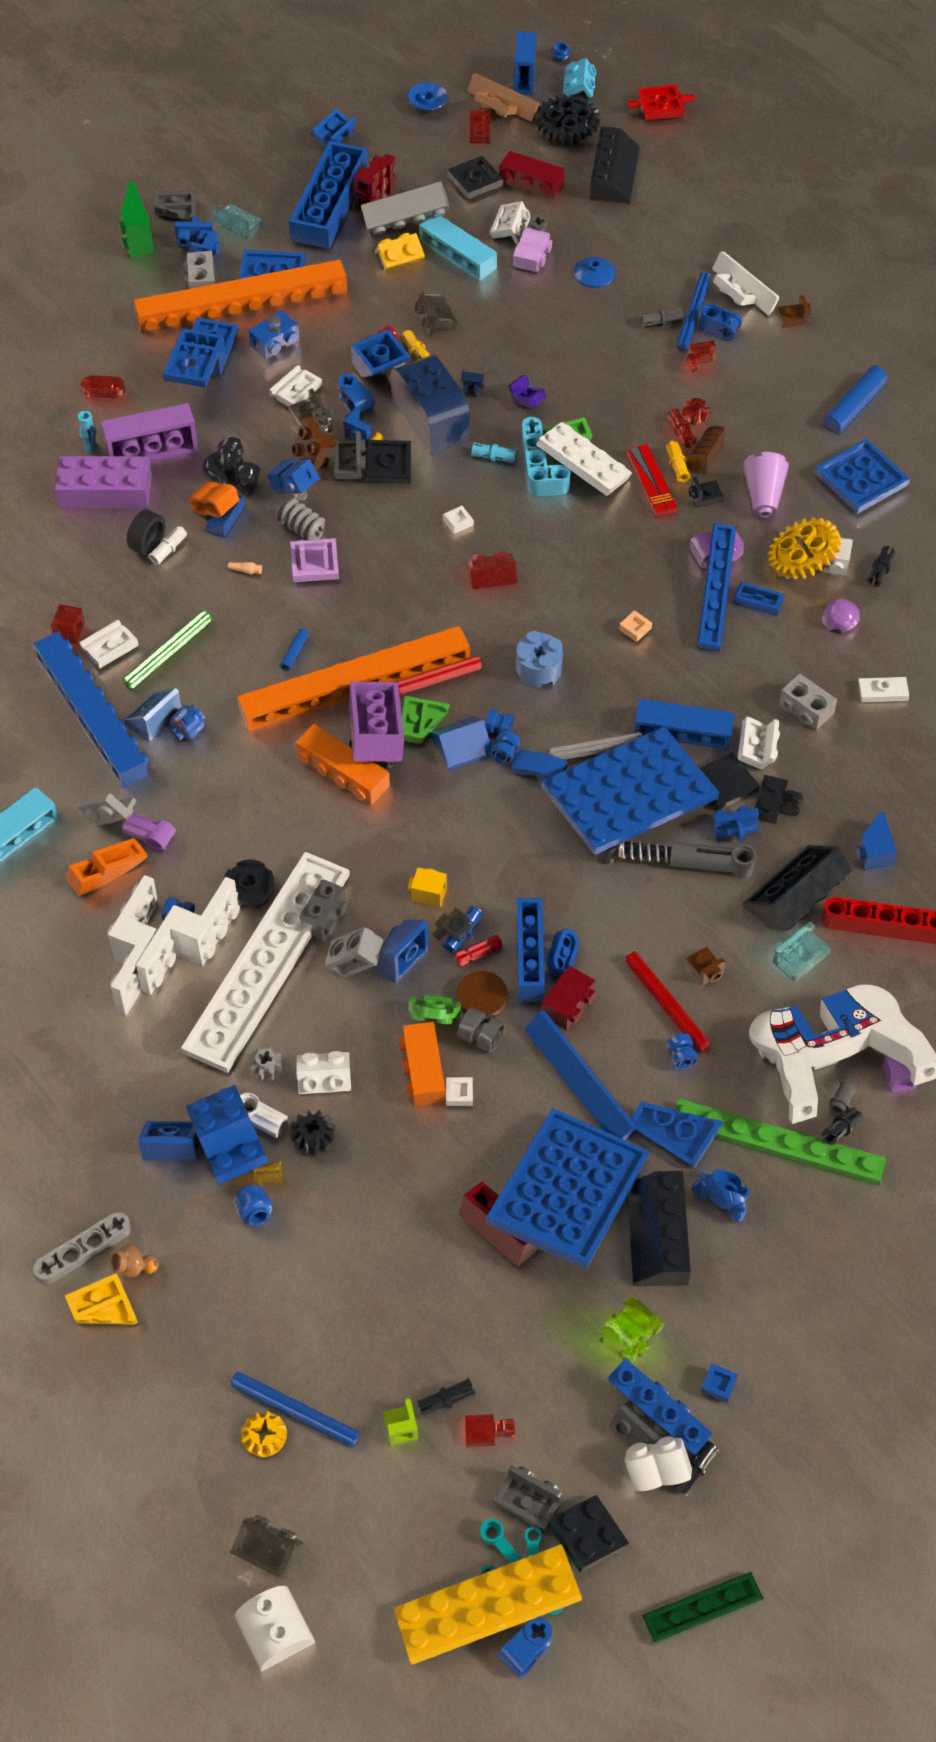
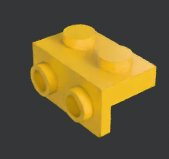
M404 233L398 236V239L392 241L384 239L379 242L375 249L376 255H380L385 271L422 260L425 257L417 233L411 235Z

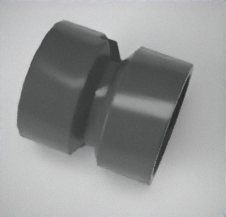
M471 1007L465 1013L459 1025L457 1037L468 1043L476 1042L478 1048L492 1053L502 1038L505 1022L494 1017L487 1019L486 1013Z

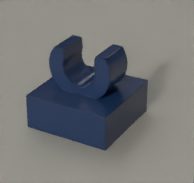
M462 371L461 381L464 385V395H467L470 387H474L475 396H479V387L484 388L486 379L484 374Z

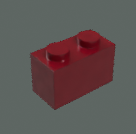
M569 965L541 1002V1011H545L556 1025L567 1030L572 1023L576 1024L579 1021L584 1006L586 1004L590 1005L593 1002L597 993L595 991V980Z

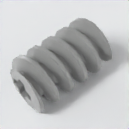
M294 498L289 502L283 503L276 512V520L282 522L290 530L295 531L303 539L319 540L322 537L325 519L319 517L316 512L312 513L310 508H306L297 499Z

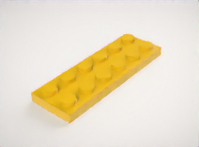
M561 1544L399 1605L393 1609L411 1665L579 1602L582 1600Z

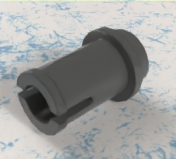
M848 1080L841 1081L835 1097L829 1101L830 1110L833 1113L843 1115L850 1109L849 1103L854 1092L857 1090L853 1082Z

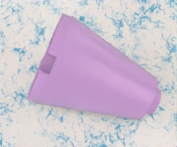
M762 452V456L758 457L752 454L745 459L743 468L753 510L759 517L769 518L777 511L789 463L785 461L783 455L774 452Z

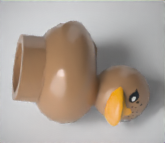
M129 1243L120 1250L112 1252L110 1266L114 1273H121L127 1278H134L141 1271L147 1274L154 1273L159 1267V1261L154 1255L150 1254L142 1258L139 1249L134 1244Z

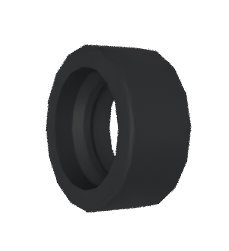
M148 509L140 511L129 526L126 539L127 546L135 552L148 556L160 544V540L164 536L165 519Z

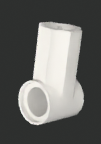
M252 1093L240 1095L245 1108H254L252 1111L247 1112L254 1127L275 1138L282 1135L289 1121L288 1116L261 1103L258 1097Z

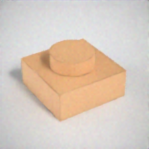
M633 611L619 624V630L636 642L652 629V622L636 611Z

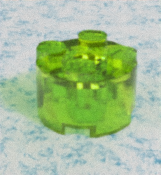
M634 1296L623 1302L626 1306L625 1309L621 1310L617 1315L613 1313L600 1333L602 1337L599 1339L602 1344L622 1360L627 1359L631 1363L637 1356L642 1357L651 1346L648 1340L652 1335L656 1336L665 1324L657 1314Z

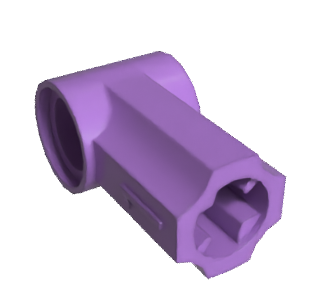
M132 813L129 818L124 820L122 827L124 834L144 841L151 850L162 853L176 833L173 825L165 820L154 822L135 813Z

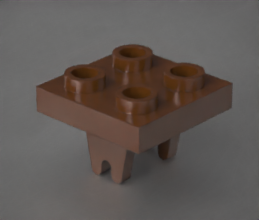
M305 417L291 446V454L296 462L299 459H310L318 473L321 465L329 463L330 459L325 458L329 448L336 447L337 442L332 441L333 435L320 432L313 417Z

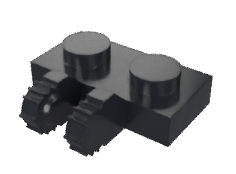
M764 774L755 808L759 811L758 820L776 824L779 813L797 816L800 813V808L797 805L803 802V795L794 790L786 791L788 780Z

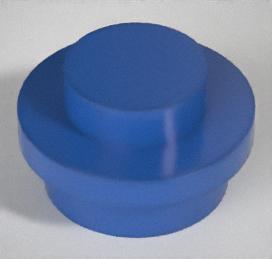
M557 42L551 49V55L557 60L567 59L570 56V48L564 42Z

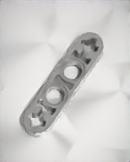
M120 1212L110 1214L39 1258L33 1266L36 1280L40 1284L50 1285L125 1239L131 1231L128 1217ZM116 1222L119 1225L122 1224L123 1228L119 1231L113 1227V1224ZM103 1229H106V1232L109 1233L110 1237L106 1239ZM93 1235L102 1238L101 1243L95 1247L87 1245L88 1238ZM74 1250L78 1252L77 1258L71 1262L65 1261L63 1259L64 1253ZM58 1258L60 1265L62 1266L61 1268L58 1267V1264H56L55 1259ZM46 1266L51 1270V1273L49 1275L43 1273V1267Z

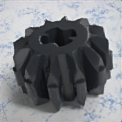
M308 1109L305 1117L298 1114L297 1122H292L291 1141L295 1142L297 1151L303 1149L306 1156L310 1151H314L317 1156L320 1152L319 1149L328 1151L329 1143H334L335 1125L331 1123L329 1115L322 1117L320 1110L313 1115Z

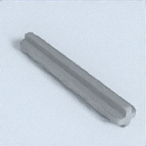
M637 732L551 747L549 755L565 760L605 753L642 737V733Z

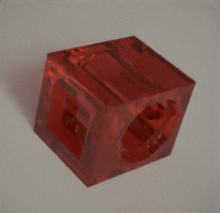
M59 604L51 623L52 634L59 632L63 639L67 638L70 643L77 644L85 624L82 608Z

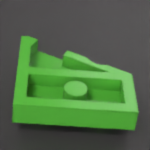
M405 696L402 708L404 741L422 744L430 732L434 730L448 713L450 704Z

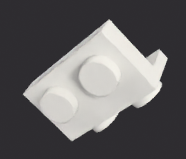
M748 716L743 719L737 760L761 770L770 763H773L778 754L776 746L780 736V731L778 730L779 721L774 719L766 725Z
M333 1051L327 1054L306 1053L304 1055H297L298 1093L350 1091L349 1052Z

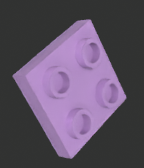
M336 538L290 542L293 583L339 579Z

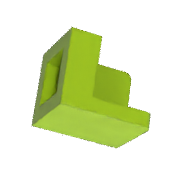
M410 1398L405 1399L404 1407L383 1412L390 1446L418 1439V1428Z

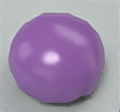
M846 599L833 600L822 614V623L829 631L838 629L841 633H845L846 631L853 630L860 621V612L857 606Z

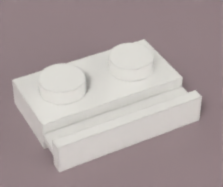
M297 365L269 390L270 396H275L279 402L295 410L322 386V379L307 370L303 371Z
M119 620L79 642L80 648L86 652L87 656L99 668L138 646L136 637L125 626H122Z

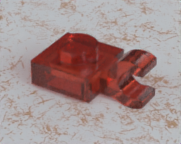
M494 1414L465 1415L466 1447L495 1446V1437H515L514 1419H503L494 1422Z

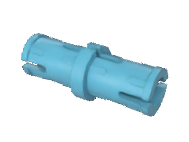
M81 411L77 416L80 424L79 436L83 440L84 450L93 452L98 447L95 438L97 434L96 427L93 425L91 412Z
M474 442L471 456L490 459L492 462L497 460L515 464L518 450L499 447L498 444L486 445Z

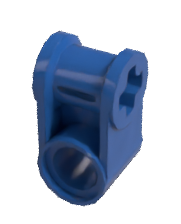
M714 304L705 305L701 312L700 329L723 340H732L735 336V330L742 325L741 316Z
M343 374L339 377L338 385L341 388L339 399L349 408L350 412L356 408L362 413L375 405L372 393L364 387L353 374Z
M540 1617L531 1619L499 1651L497 1657L519 1679L532 1668L537 1659L550 1646L552 1634L550 1623ZM533 1631L536 1634L542 1631L544 1633L543 1639L539 1636L534 1639Z

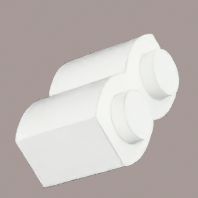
M667 1436L661 1438L655 1444L636 1443L626 1450L625 1463L634 1491L652 1490L662 1485L680 1484L691 1479L692 1467L682 1438Z

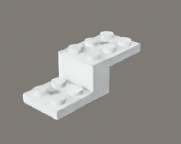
M146 875L143 876L140 883L135 884L131 898L128 903L125 902L122 905L120 916L115 923L113 922L109 926L107 932L114 962L122 964L120 972L112 977L110 988L116 1011L124 1016L128 1014L141 992L136 964L157 932L156 928L148 926L159 904L154 879Z
M225 877L201 916L173 905L136 964L142 992L151 995L155 987L158 988L161 985L165 971L168 967H172L176 956L200 966L204 965L207 958L210 959L213 956L216 948L215 945L219 939L224 938L228 924L231 919L234 920L240 910L235 880Z

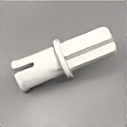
M177 526L166 538H162L160 544L148 554L149 559L154 564L160 565L170 553L175 552V547L187 536L184 528Z

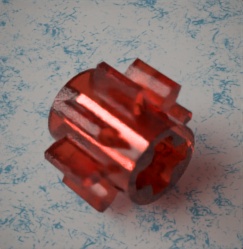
M700 398L687 400L686 406L682 410V416H686V422L692 425L705 423L707 416L710 414V407H706V401Z

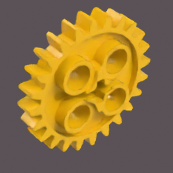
M812 517L807 522L804 518L801 524L795 521L794 527L786 526V532H779L781 537L773 538L775 544L769 545L771 551L767 554L771 567L775 573H778L779 577L785 576L788 580L792 576L794 580H797L799 575H802L803 579H805L808 573L814 576L815 570L818 569L822 572L823 565H831L829 559H836L834 553L840 552L838 546L842 544L840 541L841 536L835 525L831 524L829 520L824 522L823 518H820L816 522L815 518ZM796 539H799L802 542L807 552H809L813 558H809L803 547L800 544H798Z

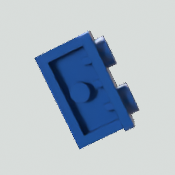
M336 108L311 131L310 135L326 149L329 141L341 143L344 139L343 136H349L356 128L354 124L357 118L353 116L348 120Z

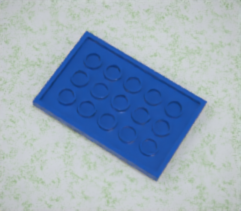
M665 727L544 779L541 785L594 855L718 799L719 791Z
M552 1108L488 1213L485 1224L587 1270L646 1163L650 1151Z

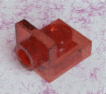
M714 340L689 345L685 360L687 367H691L693 374H698L699 364L715 362L716 344Z

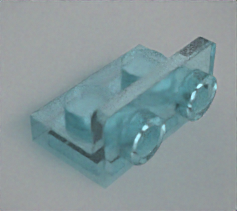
M231 203L224 209L219 206L214 208L216 224L247 240L263 226L262 219Z
M809 922L804 927L799 926L793 932L792 937L787 941H780L774 948L773 964L794 983L831 952V948L813 933L814 924L812 922Z

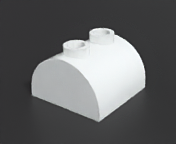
M277 1586L254 1596L235 1613L237 1624L261 1672L315 1643L287 1586Z

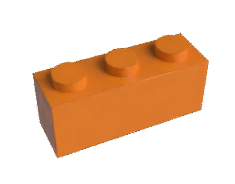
M434 1022L404 1025L403 1036H398L400 1052L405 1051L406 1059H402L404 1075L409 1074L410 1082H406L408 1098L413 1097L414 1107L446 1103V1090Z

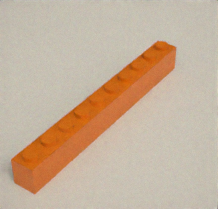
M339 259L135 299L134 305L141 333L194 323L197 318L214 319L346 293L347 278Z
M460 626L447 628L435 634L425 635L413 641L403 642L391 648L381 649L372 654L359 656L350 661L337 663L328 668L315 670L309 674L293 677L287 681L271 684L252 692H246L237 696L239 712L248 732L349 700L350 682H396L470 658V645Z

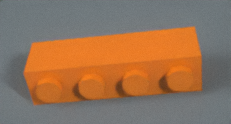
M315 724L295 742L296 754L302 763H308L319 774L331 778L339 787L346 788L361 801L364 800L372 805L390 787L389 772L373 761H353L351 747Z

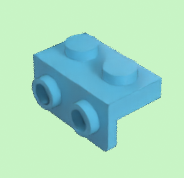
M587 58L571 62L565 67L563 93L567 97L584 91L588 98L593 97L596 69L593 64L589 63Z

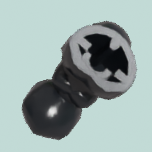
M235 437L225 438L219 442L217 451L209 455L203 463V473L208 481L228 484V477L225 473H234V480L241 486L242 493L246 496L249 494L251 486L257 482L261 469L254 463L243 461V446L241 440Z

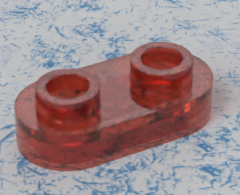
M90 375L81 382L82 391L88 397L119 398L126 391L124 380L116 376Z

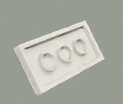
M563 422L540 437L536 444L606 496L626 482L632 474L623 464L614 460L605 451L600 450L587 438L582 437Z

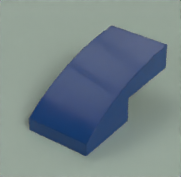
M520 749L511 768L514 774L535 775L538 781L542 782L544 779L567 770L569 764L567 761L548 754Z

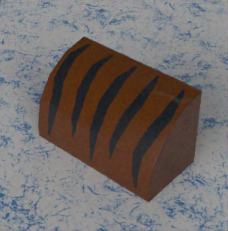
M711 426L705 430L687 459L686 466L688 469L706 475L723 447L725 427Z

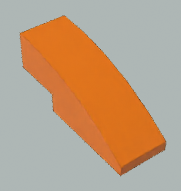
M135 838L93 851L90 859L69 865L66 880L77 895L81 896L121 877L147 858V853Z

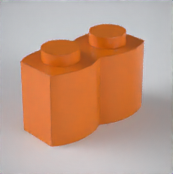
M208 481L187 500L195 513L202 516L209 514L212 517L220 518L240 499L237 495V490L231 484H218Z

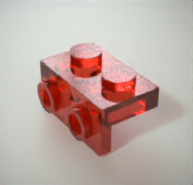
M497 552L494 556L474 555L471 559H466L472 589L517 583L516 562L511 553Z

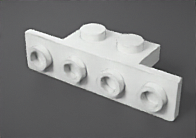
M720 252L712 268L717 273L713 283L719 287L721 292L732 297L733 302L737 305L755 304L770 316L779 300V296L728 254Z

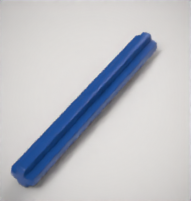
M701 272L677 340L678 349H688L710 283V273Z
M236 1372L232 1377L231 1386L350 1447H353L358 1441L359 1432L241 1372Z

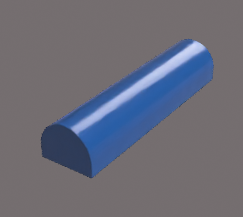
M871 366L824 416L822 425L840 434L887 383L886 372L879 366Z

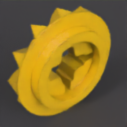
M269 1411L266 1413L256 1412L252 1417L246 1418L245 1424L241 1428L242 1444L254 1456L268 1457L274 1455L286 1442V1425L279 1415L276 1416ZM265 1424H267L268 1432L272 1434L266 1435L261 1444L259 1434L255 1432L261 1431Z

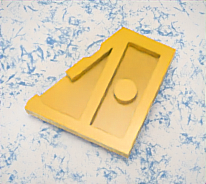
M117 1273L65 1295L76 1324L135 1325L138 1323Z

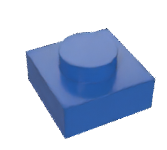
M711 1363L701 1388V1393L728 1403L738 1374Z

